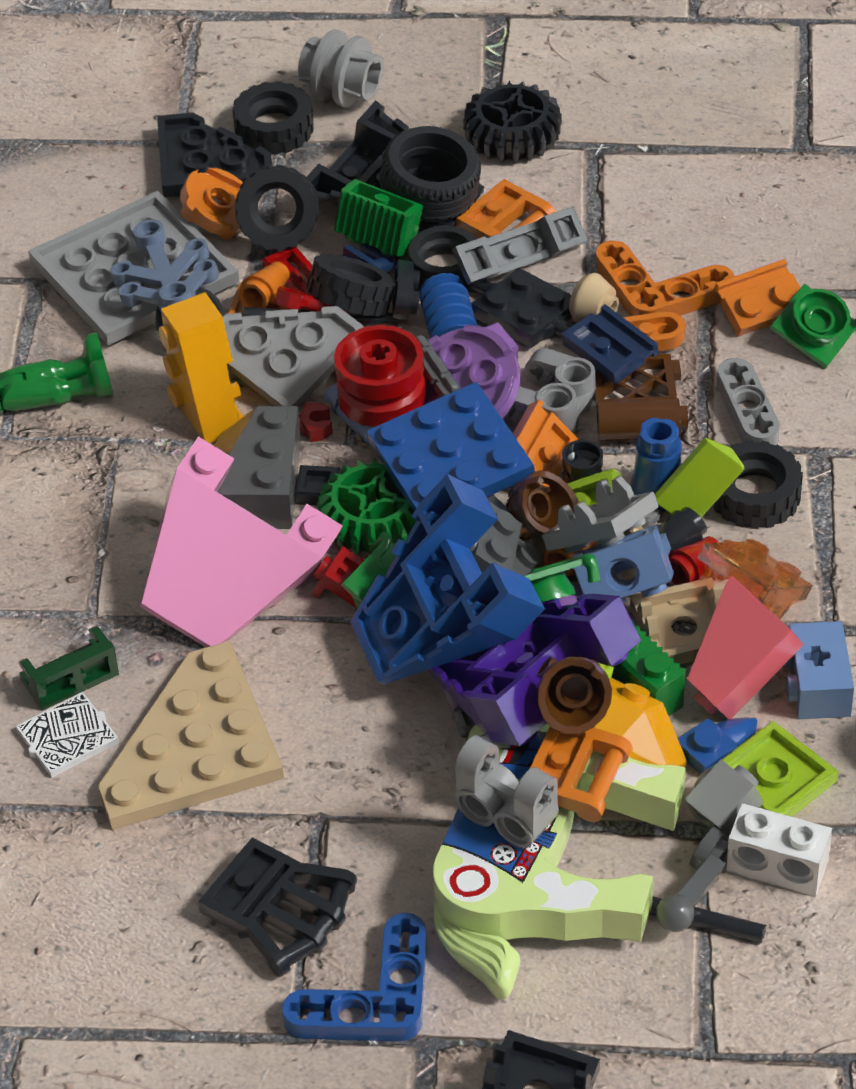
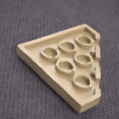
M231 641L188 653L99 783L100 798L112 830L284 779L283 766Z

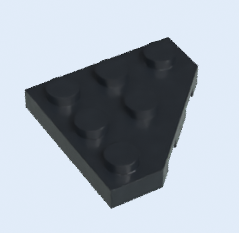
M194 112L157 116L161 181L164 197H180L184 183L189 175L198 170L197 173H205L208 168H218L231 173L244 182L254 171L265 166H272L270 151L260 146L256 149L249 147L243 143L242 137L221 126L218 129H214L206 125L204 118Z

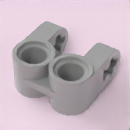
M546 348L537 349L526 363L525 373L530 381L541 387V389L536 392L519 386L517 397L503 420L517 427L528 405L540 399L544 403L542 408L547 413L553 412L574 434L578 428L579 414L590 411L595 406L596 380L594 366L584 358L573 357Z
M474 735L467 740L458 754L455 766V800L457 806L469 820L477 825L488 827L494 823L501 836L512 845L519 848L530 847L558 815L557 779L533 767L518 782L513 773L500 764L498 746L478 735Z

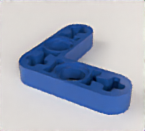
M399 913L392 916L386 922L383 934L379 991L302 989L289 994L282 1005L284 1027L287 1032L295 1038L321 1040L406 1041L415 1037L421 1029L423 1019L427 934L423 920L412 913ZM403 932L411 933L409 937V952H401L400 938ZM403 968L410 969L416 974V977L406 984L395 983L390 978L394 971ZM356 1007L363 1010L365 1016L357 1023H346L339 1018L340 1013L347 1008ZM326 1008H330L331 1021H325L324 1019L326 1017ZM301 1009H310L307 1019H298ZM373 1010H380L379 1022H374ZM397 1011L406 1012L404 1021H394Z

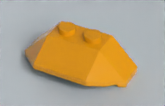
M611 678V704L605 717L594 728L628 739L633 747L629 756L632 759L648 764L686 767L687 759L663 702L650 697V692L642 686L632 683L623 684Z

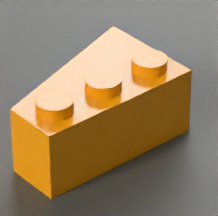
M206 292L161 308L163 326L159 327V335L167 351V355L163 357V364L171 380V384L167 386L169 399L175 408L180 407L199 436L211 444L217 441L220 434L245 415H242L234 399L241 396L239 384L237 382L231 384L228 375L227 364L233 362L223 317Z

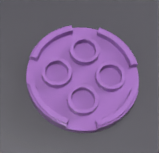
M465 325L462 329L453 330L440 337L435 335L428 341L433 347L434 352L440 357L460 388L478 382L503 419L511 409L520 385L518 360L504 339L490 329L475 325ZM425 375L426 398L423 405L440 398Z

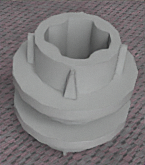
M333 29L327 32L322 39L311 37L306 41L299 58L298 80L310 84L313 98L327 101L333 97L337 105L348 108L354 105L358 99L368 101L375 96L383 76V57L371 53L368 39L356 35L348 40L346 33Z

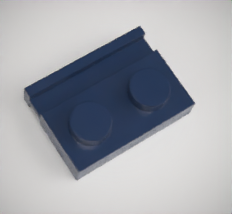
M606 304L601 307V312L594 315L591 313L562 333L564 346L580 358L590 361L594 369L614 384L643 366L645 359L649 356L656 357L659 355L657 342Z

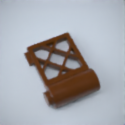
M659 354L656 357L649 356L645 359L643 366L616 384L612 383L595 369L598 441L637 440L640 436L641 424L654 417L670 419L675 422L679 428V438L681 430H688L687 405L680 406L675 387V380H681L680 361L672 360L671 354ZM663 368L655 376L644 371L646 369ZM633 378L643 384L635 389L625 383ZM655 389L666 395V397H650L647 394ZM613 391L624 396L618 399H604Z

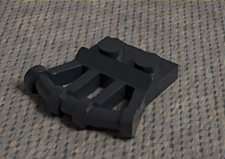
M252 837L198 901L199 911L238 932L239 938H249L266 958L273 973L280 978L291 971L290 966L311 953H320L327 945L329 933L332 930H338L346 921L344 911L348 896L355 891L358 879L353 872L346 869L301 863ZM295 882L329 887L331 889L329 900L295 884ZM281 899H284L316 916L317 919L311 925L276 905ZM264 921L297 940L280 949L261 927V924Z

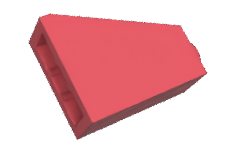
M733 576L725 584L687 678L699 690L693 698L711 715L719 710L727 719H732L804 645L790 628Z

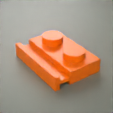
M785 259L716 283L713 291L715 295H719L722 301L721 306L738 337L772 325L799 291L800 286L793 273H789Z
M539 399L528 405L513 435L534 464L535 471H548L559 477L563 469L562 451L564 447L570 442L579 439L553 412L547 413L542 408L544 403Z

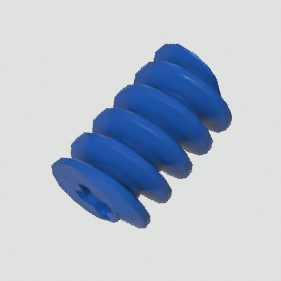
M452 273L434 275L427 279L420 288L419 299L429 339L435 335L440 337L453 330L462 329L465 325L477 326L468 290L462 285L460 276Z

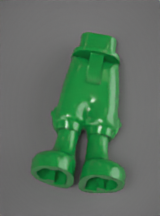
M97 332L89 333L84 337L82 355L72 361L62 363V361L48 359L19 365L0 373V413L64 404L71 400V397L93 395L96 397H107L114 395Z

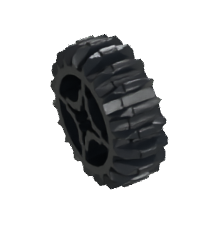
M508 81L507 85L494 83L492 89L482 87L481 93L473 94L471 101L466 103L463 118V130L468 142L475 147L479 154L485 153L487 159L498 157L501 163L506 159H513L516 163L518 159L522 158L531 161L533 155L543 156L545 150L553 149L554 142L559 140L562 125V113H560L557 99L550 97L549 90L539 91L537 84L529 87L525 85L524 81L520 84H512Z

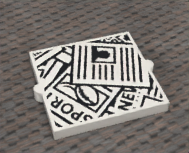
M84 692L16 726L18 734L29 747L30 757L37 758L51 778L119 744V737L106 722L105 713L103 711L98 712Z

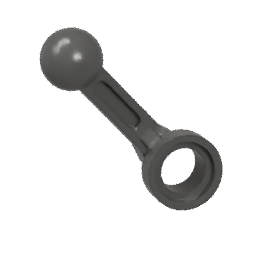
M715 826L702 839L689 861V865L697 871L677 894L664 897L657 906V920L667 931L681 932L691 925L694 919V907L718 880L721 871L726 865L723 859L728 853V840L725 839L726 834Z

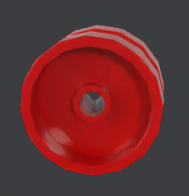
M375 325L363 327L349 333L338 343L334 353L337 397L340 410L350 420L364 426L376 427L423 406L426 398V386L423 375L424 355L421 343L412 333L395 326Z

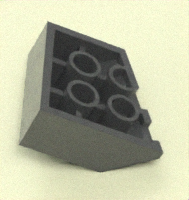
M257 406L220 434L214 444L216 448L234 458L231 468L217 492L274 528L291 529L294 519V494L301 447L298 406Z

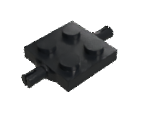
M517 268L498 283H491L486 280L468 284L470 290L481 294L479 298L471 303L475 318L489 326L498 322L511 338L530 348L553 335L562 337V333L573 326L567 322L572 317L569 311L571 294L521 268Z

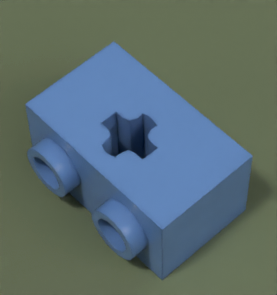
M843 622L790 624L789 628L804 644L783 666V668H790L791 675L786 676V694L788 702H795L798 719L851 717L854 684Z

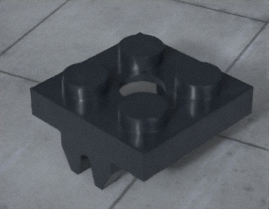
M508 1030L502 1045L495 1044L492 1062L487 1061L482 1089H524L532 1082L545 1083L550 1089H592L600 1071V1059Z

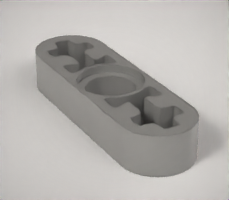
M740 358L724 360L718 367L717 387L742 442L745 443V441L753 440V442L767 441L769 444H778L780 424L753 366L748 361ZM736 379L742 381L741 386L737 387ZM753 401L758 406L752 409H745L740 407L738 403ZM758 422L760 431L758 429H754L755 424Z

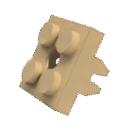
M711 577L667 587L664 591L647 597H643L642 593L630 595V609L637 626H640V631H646V636H650L651 641L657 642V647H663L662 652H668V657L674 658V663L684 664L693 662L724 586L723 584L715 586ZM687 619L689 622L694 623L697 629L691 635L681 636L676 634L671 626L677 620Z

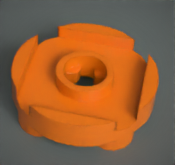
M208 168L205 173H197L198 170L192 172L180 192V199L183 205L181 208L182 217L190 223L197 224L201 228L217 234L222 239H233L237 233L241 232V227L237 224L235 201L243 182L231 173L218 168ZM213 199L220 200V204L216 203Z

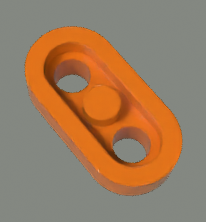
M663 311L623 317L657 342L658 351L675 349L685 340V321L676 313Z

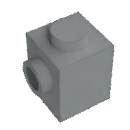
M721 759L713 768L706 769L698 777L694 789L684 799L694 817L709 829L715 826L724 832L726 840L729 839L742 803L758 808L764 803L756 789V786L759 784L757 779L741 765L733 769Z

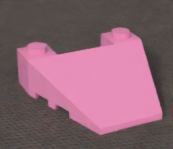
M198 436L177 467L168 488L140 607L206 648L229 641L254 622L256 617L282 601L284 596L297 586L303 585L311 579L343 526L306 504L286 535L217 492L224 482L234 458Z

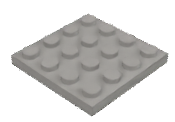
M155 191L28 251L30 263L83 320L97 332L98 336L107 345L113 344L155 323V313L158 304L143 301L134 307L124 306L119 294L121 286L114 284L110 271L115 263L121 261H129L135 266L155 269L149 254L142 252V249H139L135 242L133 229L142 221L158 220L163 224L166 235L163 249L170 265L183 252L184 245L188 241L199 238L207 242L210 254L208 259L216 262L219 277L212 283L201 284L200 287L216 294L239 282L238 270L190 222L186 221L182 214L159 191ZM192 263L178 281L184 282L194 271L193 266L195 263ZM134 280V282L140 283L142 287L158 290L162 288L160 285Z

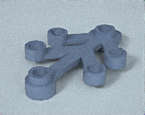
M158 220L142 221L133 229L137 247L142 249V252L149 254L155 269L135 266L129 261L117 262L110 269L114 284L121 286L119 294L124 306L134 307L144 301L158 304L160 311L161 308L196 296L195 291L201 284L212 283L219 277L216 262L208 259L210 254L207 242L204 239L197 238L188 241L184 245L183 252L170 265L163 249L166 241L163 224ZM192 263H195L193 266L194 271L184 282L178 281ZM134 280L160 285L162 288L158 290L142 287L140 283L134 282Z

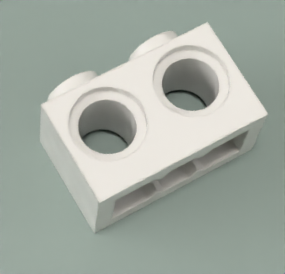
M742 803L728 839L726 872L816 897L829 861L832 828Z

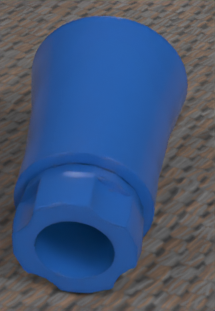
M654 417L641 424L640 436L636 441L635 463L630 481L634 495L652 491L655 495L682 464V443L679 438V428L670 419ZM658 504L659 507L657 509L661 510V512L667 511Z

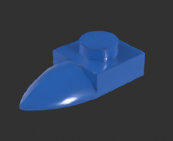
M709 718L678 738L687 763L701 775L706 769L713 767L720 759L722 760L755 734L757 718H733L716 724Z

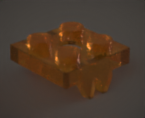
M753 539L741 542L724 540V542L705 543L697 557L706 564L704 574L706 578L712 577L713 581L717 578L725 581V579L729 580L732 576L735 577L780 620L790 609L793 601L806 600L813 587L812 584L800 577L801 571L797 567L784 561H777L768 554L769 549L764 544Z

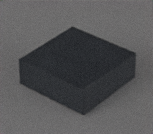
M300 465L294 494L295 504L317 506L322 484L328 483L331 473L340 474L341 467Z

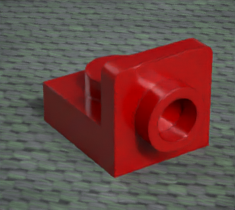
M344 546L334 559L326 555L312 575V577L318 580V583L310 594L318 598L322 591L327 588L356 608L353 596L341 585L364 560Z

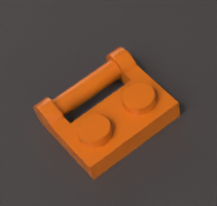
M503 179L473 203L469 210L456 218V227L472 233L476 239L485 236L489 238L502 233L501 231L524 212H528L531 215L515 228L535 222L556 211L549 202Z
M550 726L530 768L536 767L557 779L558 807L574 811L580 818L588 822H598L606 808L604 799L620 764L627 762L633 747L631 742L625 737L597 728H592L581 734H564L552 729ZM592 752L603 753L604 757L588 792L576 789Z

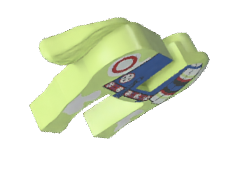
M548 723L543 725L537 731V736L532 741L521 746L492 742L477 725L470 731L468 740L472 736L478 735L498 746L500 764L509 769L518 782H520L524 774L530 769L550 725ZM592 752L576 789L588 792L604 757L603 753ZM629 757L627 762L620 764L604 799L606 809L674 831L684 798L686 767L648 764ZM458 807L436 856L433 866L435 896L434 925L437 935L451 957L460 966L478 978L498 999L503 1000L510 996L521 964L519 953L506 940L541 937L571 941L605 937L642 941L652 907L653 876L639 873L614 879H592L568 873L557 867L570 836L574 811L558 807V815L536 841L528 848H519L505 840L496 829L494 823L488 827L477 825L469 820Z

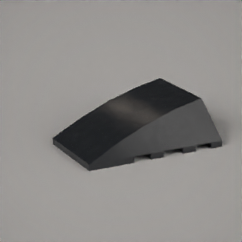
M375 100L357 120L354 141L329 169L318 163L307 176L316 190L317 197L338 205L341 189L354 179L380 188L379 177L383 152L390 140L395 135H398V133L408 130L409 126L399 118L391 119L384 113L385 107ZM421 166L406 170L414 177L429 182H445L454 179L447 172L433 167ZM480 183L474 203L484 192V186ZM456 218L436 223L420 221L418 231L434 226L449 225L455 227Z

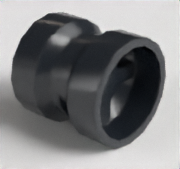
M575 440L567 444L562 451V466L564 468L562 480L570 483L602 472L603 450L601 447L590 440Z

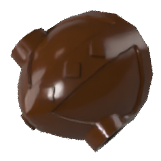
M539 470L528 474L524 479L515 484L508 493L509 499H507L506 506L510 510V514L522 523L519 539L530 540L533 535L542 536L558 525V511L564 505H569L573 513H575L574 505L579 503L571 487L560 477L551 472Z
M550 656L544 661L536 675L540 678L538 704L544 720L552 729L564 734H581L594 728L605 717L611 704L612 686L607 673L600 667L597 661L585 657H567L557 661Z

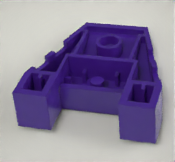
M584 594L577 597L575 604L561 606L558 599L545 601L543 603L545 610L517 639L428 669L427 671L492 742L514 746L525 745L537 736V731L547 723L542 717L538 704L540 678L536 675L548 657L551 656L557 661L567 657H585L612 667L623 662L628 657V652L642 641L620 596Z

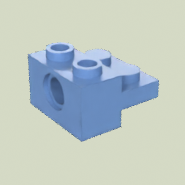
M657 525L633 532L625 536L624 539L610 545L601 546L598 544L575 552L573 556L575 558L583 554H592L598 563L601 580L598 582L588 583L586 567L579 566L574 568L583 594L620 596L623 604L626 602V596L641 592L643 597H647L667 589L666 583L671 582L674 574L668 558L671 550L666 533H659ZM631 568L635 569V577L628 580L622 579L624 578L622 571Z

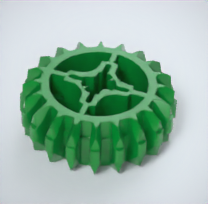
M375 457L370 464H363L357 460L356 466L353 468L342 465L340 474L331 473L328 483L322 484L317 509L343 526L333 543L337 542L340 549L343 546L347 549L352 548V551L357 556L363 551L371 554L374 551L371 548L383 532H388L392 535L393 544H396L398 539L405 541L417 521L412 517L414 511L383 464H378Z

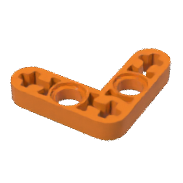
M614 240L606 241L600 244L596 250V269L615 288L616 297L619 298L620 304L629 316L663 311L673 312L681 316L721 303L719 295H715L713 289L717 282L734 277L733 271L728 267L710 265L655 283L625 243ZM632 279L639 283L629 286L622 284L621 281ZM681 291L690 293L691 296L687 298H677L672 294Z

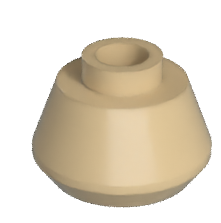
M591 273L583 276L576 284L570 298L569 311L574 321L578 323L591 313L596 315L601 312V307L605 304L617 312L619 298L616 297L615 288L600 274Z

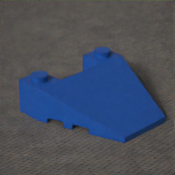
M448 474L419 503L412 515L417 521L405 541L398 539L391 551L397 556L385 576L377 575L350 621L378 683L384 685L515 640L545 610L529 578L493 562L483 573L481 572L470 548L488 531L498 518L483 490Z

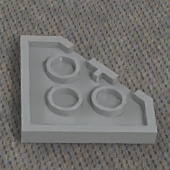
M338 306L321 307L322 311L298 313V309L266 311V315L242 317V313L225 314L223 321L233 362L227 364L230 372L274 406L299 407L335 370L334 353L338 343L349 333L364 326Z

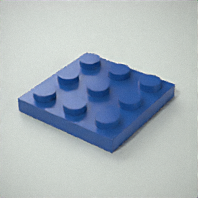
M474 382L367 430L368 442L414 512L419 503L446 474L483 490L486 497L515 485L528 474L535 472L534 464L478 382Z

